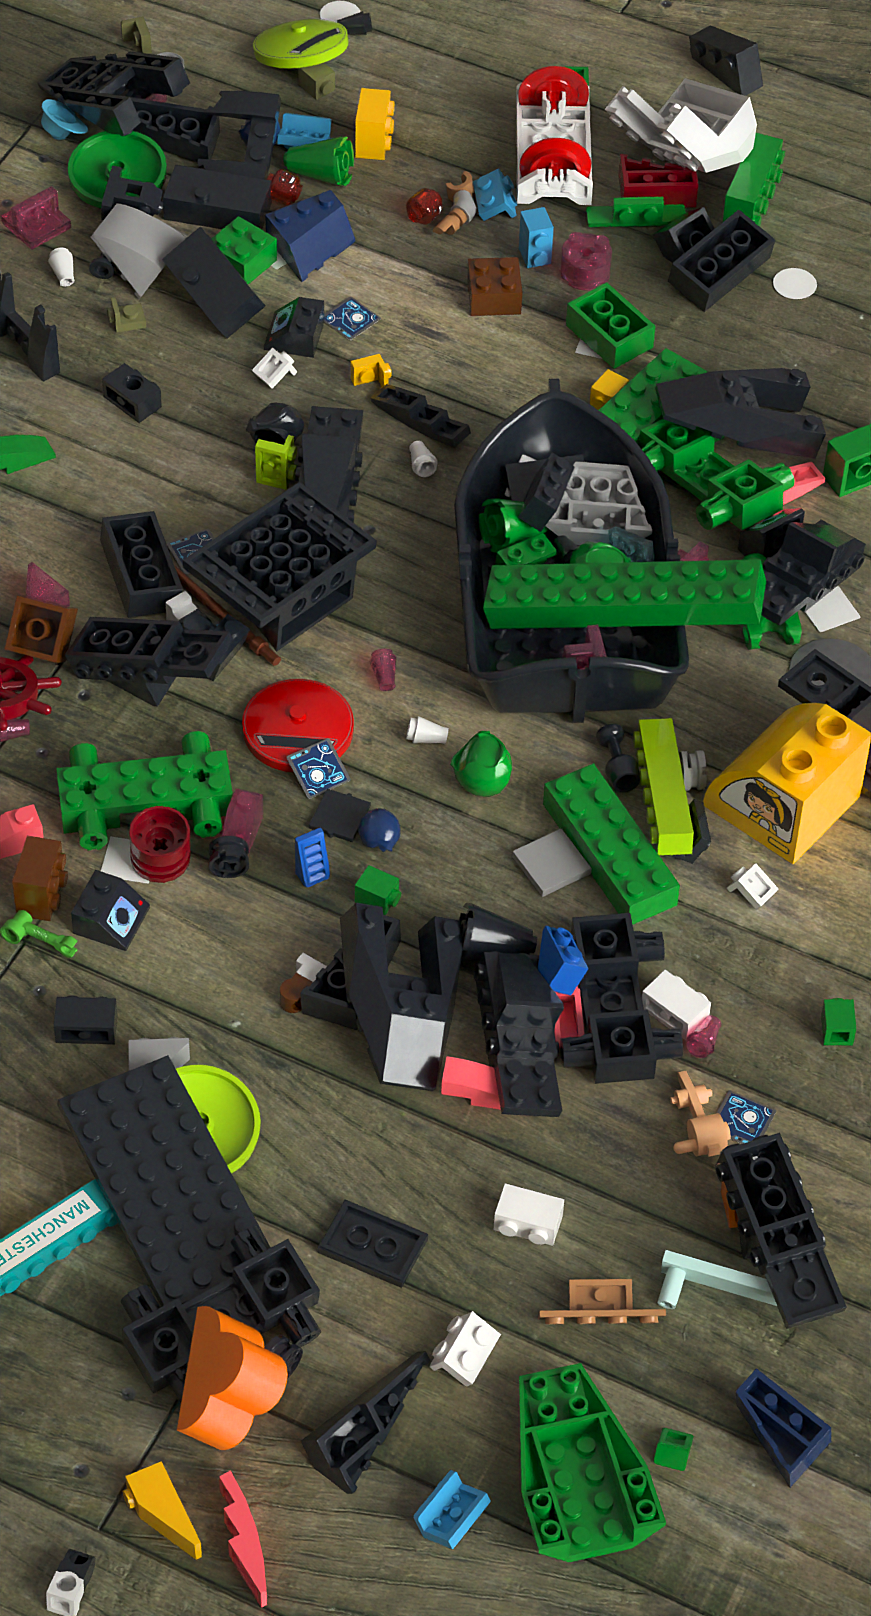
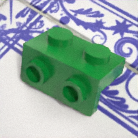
M544 533L498 551L496 565L542 564L547 562V558L556 555V549Z

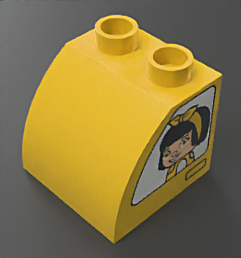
M804 703L793 706L783 712L713 780L705 793L704 806L791 864H794L860 797L871 742V732L827 704Z

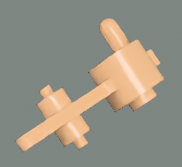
M687 1071L677 1072L681 1089L674 1091V1097H670L671 1104H676L678 1109L689 1107L693 1118L687 1121L689 1140L675 1143L673 1147L675 1153L683 1154L693 1151L696 1157L707 1154L709 1157L719 1155L728 1146L730 1129L727 1122H723L719 1113L707 1116L704 1113L701 1104L708 1103V1097L712 1096V1090L706 1089L704 1084L694 1086Z

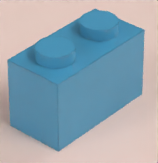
M545 207L525 210L520 213L519 250L527 268L551 264L554 227Z

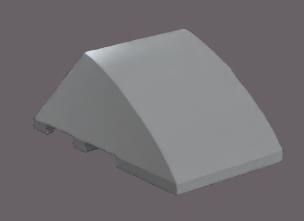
M116 204L92 234L91 238L110 262L115 263L122 272V279L129 281L136 291L134 294L140 299L166 265L162 259L183 242L188 234L170 227L143 211L127 205Z
M575 462L573 465L575 466L559 507L546 524V527L556 535H565L576 545H582L587 541L603 542L623 549L652 534V528L650 524L648 525L644 506H641L637 495L638 490L630 468L624 465Z

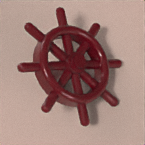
M24 655L18 661L0 657V731H5L8 728V720L20 717L29 710L43 715H49L52 711L51 706L37 701L38 690L60 687L62 680L59 677L37 679L34 671L28 667L34 660L32 656Z

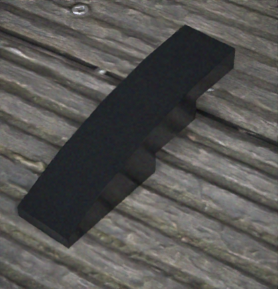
M386 384L371 397L372 403L396 420L433 440L455 448L471 434L468 424L449 419L447 410L427 404L425 395Z

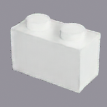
M664 970L642 993L644 1010L648 1009V1013L669 1029H681V1036L686 1041L709 1019L711 1002L708 1001L706 996L694 991L680 977L672 975L667 970Z
M505 1184L495 1212L494 1230L500 1231L506 1236H518L529 1239L535 1244L553 1246L563 1217L564 1199Z

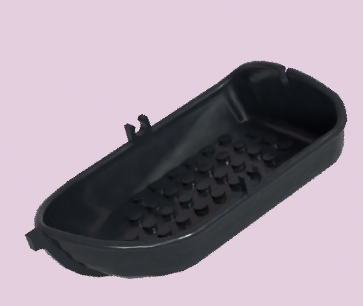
M549 379L548 392L538 395L518 408L499 423L484 439L469 461L457 487L454 510L467 668L470 675L480 683L493 709L499 713L571 712L572 723H584L585 712L655 709L663 703L677 678L685 674L689 667L685 625L491 629L483 609L492 565H496L497 552L489 550L492 546L490 543L485 544L482 539L479 514L484 513L485 506H481L487 499L510 500L505 495L508 487L504 466L505 464L519 463L522 455H526L534 460L548 459L552 452L559 457L583 454L584 462L629 466L638 490L637 495L641 506H644L648 525H651L652 534L623 549H618L630 558L631 562H670L681 560L680 555H678V538H674L669 497L663 480L649 458L635 440L615 421L578 397L562 392L559 379ZM552 531L544 533L553 545L558 535ZM557 552L555 556L547 558V562L542 564H561ZM631 646L637 647L638 660L631 659Z

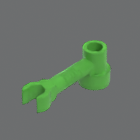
M19 910L12 919H8L0 928V934L3 939L11 944H18L28 934L54 946L56 950L69 958H72L78 950L73 947L77 943L74 937L56 935L32 924V916L24 910Z

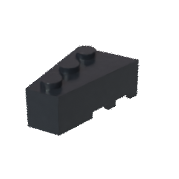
M711 25L689 36L692 58L735 93L746 96L763 87L758 44L756 42Z

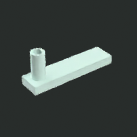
M668 1250L665 1251L661 1273H665L666 1276L657 1302L664 1308L675 1309L684 1279L777 1306L767 1279Z

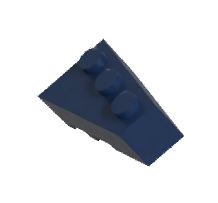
M757 1368L736 1390L737 1407L791 1488L831 1442V1427Z

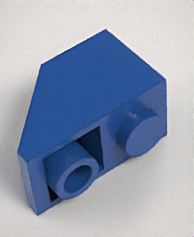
M545 926L542 931L538 971L553 991L572 995L587 972L588 967L573 939V935L568 930Z

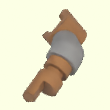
M467 171L462 173V184L454 186L451 182L446 183L447 196L453 202V206L451 207V212L433 229V232L439 235L444 232L453 235L462 225L468 224L476 213V206L473 201V180L471 174Z

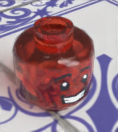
M279 169L275 174L270 173L267 180H272V200L285 206L291 204V202L296 203L303 189V185L300 184L301 180L297 175L285 169Z
M421 188L406 202L409 219L423 225L433 221L442 212L443 208L441 196L435 190Z

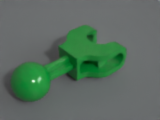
M759 553L748 554L742 558V560L761 559L762 565L767 559ZM798 612L780 626L761 616L760 624H744L742 635L747 649H760L759 642L761 641L762 633L768 631L777 632L782 635L787 645L799 644L802 629Z

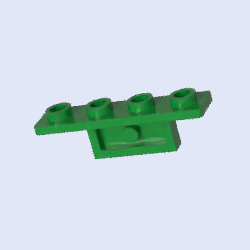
M663 197L614 198L613 206H588L586 208L588 227L664 226L686 213L685 205H664Z

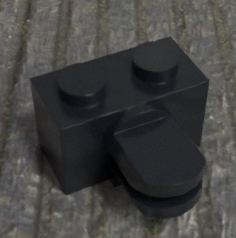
M196 612L185 616L182 624L183 629L230 632L233 641L209 677L212 681L218 677L241 649L250 630L229 614L223 618L218 626H215Z

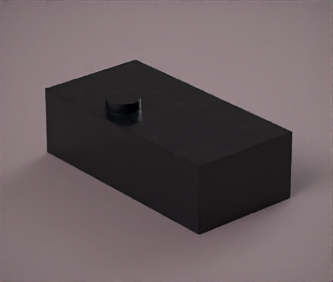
M175 165L163 196L164 220L223 229L239 216L262 230L265 223V215L268 214L272 204V180Z
M737 210L672 263L667 282L705 312L770 259L776 240L743 212Z
M201 226L162 259L215 327L227 339L266 306Z
M155 511L103 517L100 542L127 618L166 613V602L182 593L183 587Z

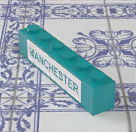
M96 1179L0 1239V1297L5 1293L8 1294L15 1291L22 1282L31 1276H38L48 1265L57 1259H64L74 1248L82 1243L90 1242L96 1237L97 1233L108 1226L112 1227L118 1223Z

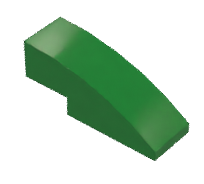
M36 435L0 436V469L4 468L7 475L56 458V454L46 437Z

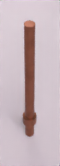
M175 566L181 585L219 619L223 620L227 614L231 615ZM249 630L245 640L249 644V648L257 656L262 655L273 666L278 665L281 657L269 648L268 642L261 636L256 637Z

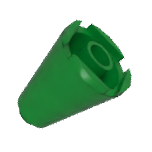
M340 136L290 147L284 153V166L287 167L289 172L338 186H347L352 178V174H348L349 167H354L353 146L351 141L346 140L347 136Z
M492 498L487 499L481 506H485L484 513L479 514L480 532L484 543H490L492 546L489 549L492 552H498L551 530L545 526L540 532L518 518L524 504L523 501Z

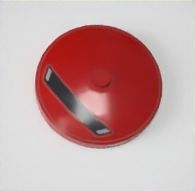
M307 679L283 680L263 688L249 701L242 718L243 738L247 748L259 761L274 769L294 773L287 760V756L322 740L330 739L339 758L346 752L351 744L354 733L353 713L346 699L338 691L326 684Z

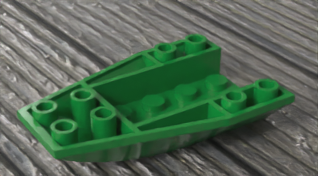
M578 1363L519 1376L521 1497L538 1553L566 1562H574L632 1549L666 1525V1520L649 1468L582 1364Z

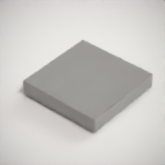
M562 829L514 850L512 854L513 859L542 897L590 875L592 870Z

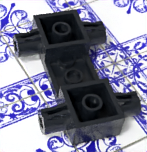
M630 913L572 917L571 934L588 967L587 972L578 984L587 1034L581 1037L560 1039V1054L563 1068L592 1065L595 1084L654 1079L657 1060L682 1058L683 1056L681 1029L662 1030L660 1028H651L648 1009L644 1010L637 974L639 962L664 960L663 933L657 931L651 933L634 931Z
M250 1226L246 1230L239 1232L230 1242L242 1261V1264L233 1268V1276L183 1304L177 1298L160 1307L147 1285L137 1287L121 1299V1304L133 1322L122 1328V1342L153 1394L170 1385L180 1403L182 1402L197 1307H211L258 1330L260 1334L280 1324L291 1343L299 1347L307 1345L320 1335L321 1330L308 1310L310 1307L318 1304L320 1289L289 1239L270 1248L257 1226ZM275 1283V1286H276V1287L279 1286V1285H281V1287H280V1288H274V1287H271L270 1284ZM165 1343L166 1346L171 1345V1348H162L160 1347V1344Z

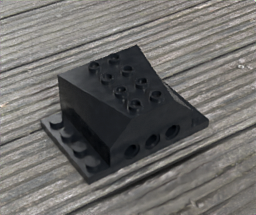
M299 482L183 559V568L254 623L277 652L353 599L357 561L376 548L377 540Z

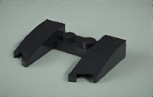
M220 91L219 95L222 97L214 108L209 106L206 113L207 115L251 121L244 162L198 159L199 169L204 168L205 170L267 180L281 106L280 95L252 91Z
M0 271V338L8 334L11 340H16L24 353L28 355L29 368L44 382L60 373L55 324L52 326L49 324L45 325L44 313L46 310L41 304L35 307L30 326L15 311L12 275L6 272L2 274L1 278Z

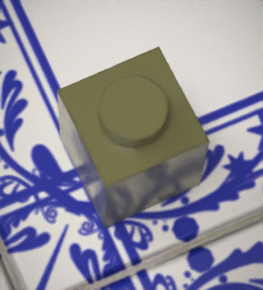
M325 63L298 68L299 86L317 100L335 91V71Z

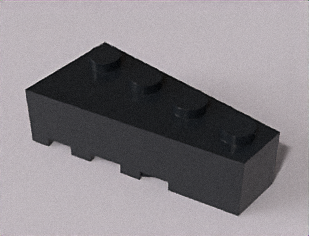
M130 97L141 121L140 124L133 128L134 132L148 136L162 150L197 162L198 159H212L220 134L219 116L207 115V109Z
M383 915L387 964L389 966L401 942L400 920ZM340 948L334 954L332 962L325 969L322 968L318 972L316 980L309 987L306 986L301 991L302 1014L357 1030V1014L353 1004L348 1003L346 998L342 948Z

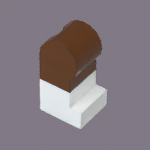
M305 953L300 955L296 960L295 975L285 980L280 986V1005L285 1012L298 1013L302 1010L301 991L306 986L309 987L316 980V975L322 968L325 969L326 965Z

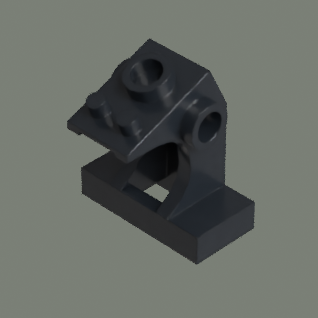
M112 165L101 205V220L107 217L116 204L133 207L152 217L159 215L163 207V201H161L163 190L157 188L151 182L122 178V167ZM126 192L137 194L140 198L127 196Z

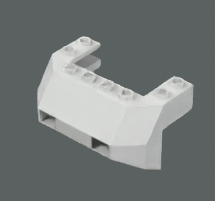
M686 78L658 113L633 89L628 91L623 86L605 108V111L611 115L609 119L618 127L623 126L627 130L625 134L631 140L643 143L653 150L652 153L660 160L664 161L666 159L671 164L677 163L683 168L687 166L694 172L700 170L707 173L743 162L753 149L757 124L750 97Z

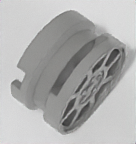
M680 751L679 758L685 790H690L692 787H696L697 790H705L707 775L705 774L706 760L704 751H695L694 754Z

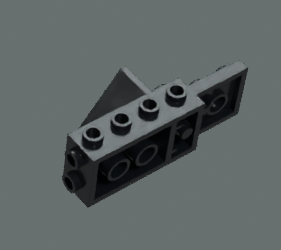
M312 406L307 434H302V447H299L298 463H301V466H296L295 482L302 483L354 523L355 511L351 510V508L357 504V491L354 490V487H359L360 471H357V467H362L363 452H359L363 410Z
M822 519L816 524L791 522L788 525L782 547L773 557H768L762 565L766 586L761 616L780 626L797 611L806 612L862 566L865 560L863 552L866 544Z
M90 617L65 656L78 679L106 680L146 703L158 706L176 677L209 679L232 643L233 638L229 631L183 629L180 621Z
M497 951L484 952L480 962L476 963L474 967V979L477 986L478 1004L480 1005L481 1023L486 1043L485 1049L488 1055L489 1066L495 1069L501 1114L559 1117L563 1111L554 1059H557L559 1055V1043L555 1041L554 1029L564 1009V1005L538 971L539 955H528L526 953L510 954Z
M781 1134L762 1135L747 1143H737L725 1147L715 1165V1170L719 1181L724 1182L727 1188L726 1198L730 1209L735 1210L737 1213L743 1259L750 1258L753 1266L758 1267L761 1276L765 1275L786 1329L845 1311L847 1306L824 1252L826 1246L824 1234L817 1225L812 1204L806 1198L801 1177L795 1171L791 1161L790 1150L784 1144Z

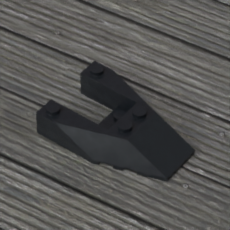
M128 52L126 57L117 58L115 53L107 54L105 59L99 60L96 59V56L70 58L41 80L38 86L107 133L126 136L132 133L133 128L140 124L141 121L131 98L120 96L124 91L134 90L175 97L183 92V89L190 84V81L180 58Z
M769 368L712 371L658 383L655 386L664 420L695 430L696 426L711 431L710 435L721 439L722 435L737 440V446L816 459L826 436L821 418L813 415L804 416L759 408L760 405L800 412L811 387L806 372L799 369Z
M355 903L340 917L346 998L348 1003L353 1004L358 1017L356 1024L359 1031L364 1032L368 1042L367 1052L379 1083L434 1091L437 1086L454 1014L463 949L460 920L434 916L418 931L422 978L388 972L383 908Z

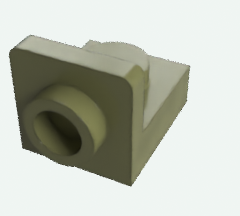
M144 17L122 20L120 23L123 42L134 40L135 46H140L142 53H152L151 36Z
M116 297L110 298L111 307L107 308L109 323H114L116 333L146 328V319L141 303L118 307Z

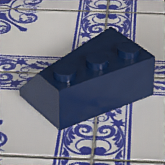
M331 190L265 215L266 233L277 238L278 253L301 282L308 278V274L314 269L318 271L322 268L327 259L336 257L355 242L344 206Z

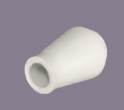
M66 248L54 249L49 254L48 262L56 274L60 285L64 287L70 286L75 281L73 276V255Z
M414 441L409 447L412 469L414 473L421 477H429L436 471L437 459L425 447L422 441Z
M419 716L417 719L410 718L406 739L412 740V743H446L448 728Z

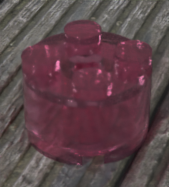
M573 232L569 235V239L562 246L560 270L563 280L565 278L569 281V286L578 290H593L597 288V285L608 282L612 260V248L609 244V239L604 235L582 234L580 232Z

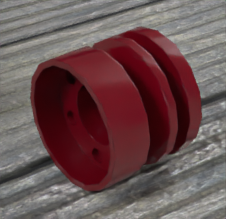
M166 806L146 808L135 816L130 824L129 839L130 860L136 873L150 882L158 883L173 881L184 874L189 866L191 855L190 827L187 819L179 811Z

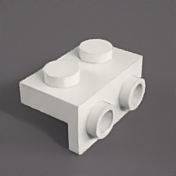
M473 1311L461 1317L456 1316L447 1327L449 1333L445 1340L441 1341L432 1353L434 1359L429 1366L434 1371L440 1368L445 1369L466 1387L473 1384L501 1335Z

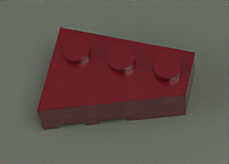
M620 153L618 177L621 198L663 197L664 205L683 204L685 208L696 207L698 194L696 171L690 170L687 166L683 168L681 165L665 163V166L652 164L650 159L643 158L642 161L627 159L628 155Z

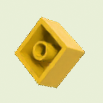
M361 88L356 116L355 158L385 160L386 150H391L392 136H389V134L394 132V120L390 116L394 115L395 101H390V90Z

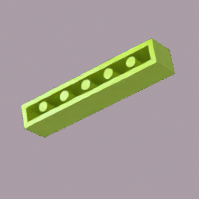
M672 718L639 720L638 731L633 732L634 748H639L636 753L638 767H642L640 769L641 786H646V788H643L644 805H649L646 809L647 824H652L653 826L650 827L651 844H656L658 855L692 854L694 832Z

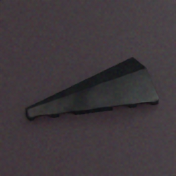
M426 1351L416 1352L300 1441L314 1469L345 1493L353 1494L358 1488L355 1485L361 1473L367 1471L370 1467L371 1462L369 1459L376 1447L382 1445L404 1407L402 1403L408 1391L414 1389L418 1383L415 1379L423 1365H427L430 1362Z

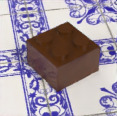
M519 258L468 259L467 283L471 316L521 315L522 284Z
M17 595L5 649L55 663L66 662L65 654L70 646L78 608L28 595Z
M27 835L12 880L16 913L19 910H24L33 919L51 921L53 911H58L61 902V894L59 892L61 887H66L68 880V871L64 870L66 854L62 853L61 841Z

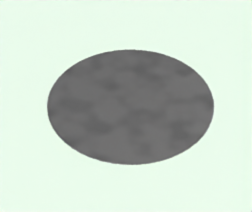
M819 639L809 642L796 651L790 662L789 670L816 649L871 687V657L863 649L848 641ZM819 680V681H811V682H812L813 684H815V685H824V684H825V683H824L823 681H821V680Z

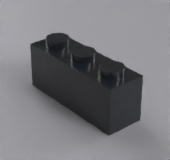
M552 452L536 473L518 518L541 532L556 513L575 466Z

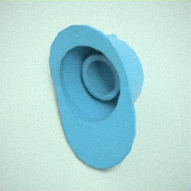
M52 99L42 102L44 112L41 124L54 139L63 140L71 132L78 134L88 132V127L63 103Z

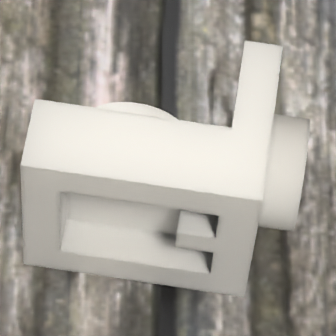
M274 348L252 370L270 388H273L288 371L292 375L297 373L296 369L292 366L295 361L284 351L280 354Z
M754 864L747 870L744 866L737 870L730 877L733 882L727 887L729 892L737 888L755 909L761 907L778 890L776 885L757 864Z

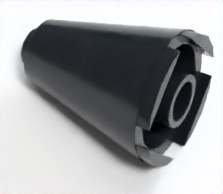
M464 904L463 907L468 909L466 914L461 913L459 917L463 944L461 961L481 960L484 952L497 951L510 954L526 953L528 955L535 952L537 936H533L532 929L475 904Z

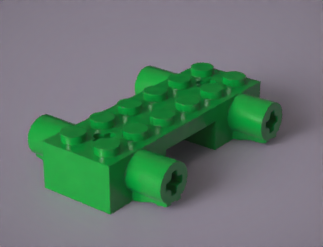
M664 419L640 430V448L649 458L656 471L661 470L703 501L696 508V517L700 525L706 530H711L726 521H730L740 530H744L783 510V493L794 486L795 481L791 468L785 466L784 463L762 469L750 459L736 466L714 452V443L722 440L725 437L723 435L721 439L712 437L709 430L697 426L695 430Z
M201 731L189 732L184 735L181 741L183 755L99 764L95 746L88 743L73 746L69 751L70 767L56 768L63 833L78 832L81 847L87 849V851L92 849L99 850L108 842L107 829L121 828L119 814L141 812L146 808L154 806H166L175 808L187 820H193L196 835L201 836V838L216 837L222 831L221 817L234 815L233 792L226 750L211 752L209 737ZM205 824H209L210 828H205ZM96 836V840L91 841L90 837Z

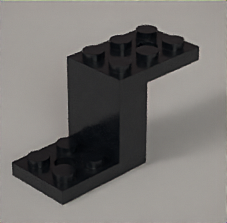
M814 649L779 679L778 687L800 703L827 704L871 732V687L818 650ZM819 680H821V681H823L825 684H824V685H815V684H813L811 681H819ZM870 742L861 793L871 799Z

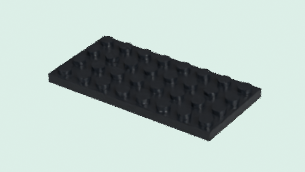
M169 1055L58 1099L57 1105L161 1307L177 1298L183 1304L233 1276V1268L242 1264L241 1259L230 1243L239 1232L246 1230L250 1226H257L269 1245Z

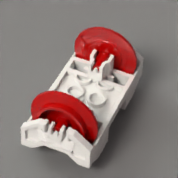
M561 66L543 67L531 72L517 85V204H530L541 197H568L579 205H591L593 183L590 91L585 79L572 69Z

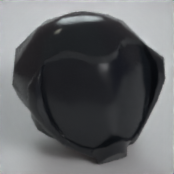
M274 402L249 419L246 432L250 433L255 443H257L258 439L284 445L288 435L294 436L295 442L302 434L304 421L297 409L291 405Z

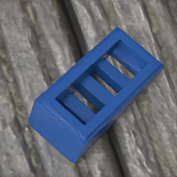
M321 827L295 838V873L305 887L313 886L330 877L324 833Z

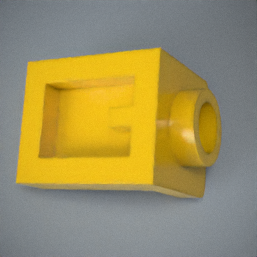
M380 354L351 361V381L354 386L379 380L381 386L384 387L392 376L389 364L384 363Z

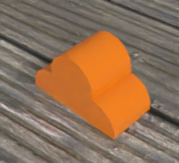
M197 1307L177 1431L219 1450L231 1449L238 1445L247 1435L255 1415L264 1414L277 1404L286 1387L287 1366L281 1356L264 1348V1341L258 1330L211 1307Z

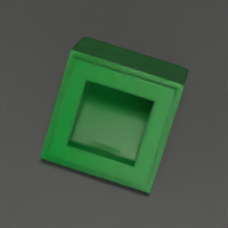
M662 1428L654 1463L684 1471L694 1436L669 1428Z

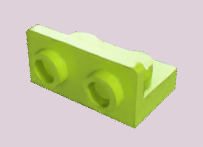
M288 435L284 445L258 439L255 446L256 483L286 490L290 480H295L297 465L294 464L297 456V447L294 446V436Z

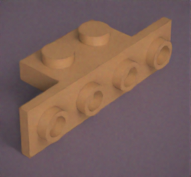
M632 1279L568 1280L569 1310L538 1312V1319H545V1324H564V1318H577V1324H596L595 1318H608V1324L627 1323V1318L639 1317V1323H658V1317L666 1316V1309L633 1310Z

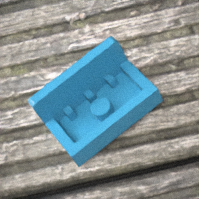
M284 113L282 129L278 134L277 144L284 145L285 148L289 149L298 145L330 139L332 120L324 117Z
M498 168L473 181L478 212L483 221L505 210L511 218L516 216L515 206H517V201L512 194L514 185L508 175L504 176Z
M450 1470L427 1500L419 1507L418 1511L414 1514V1520L424 1538L454 1549L491 1500L486 1492L463 1484L457 1472Z

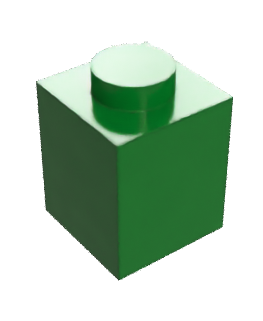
M368 865L355 884V903L382 907L383 915L387 914L391 906L396 907L401 897L399 878Z
M824 999L821 1013L823 1045L853 1046L856 1034L854 999Z

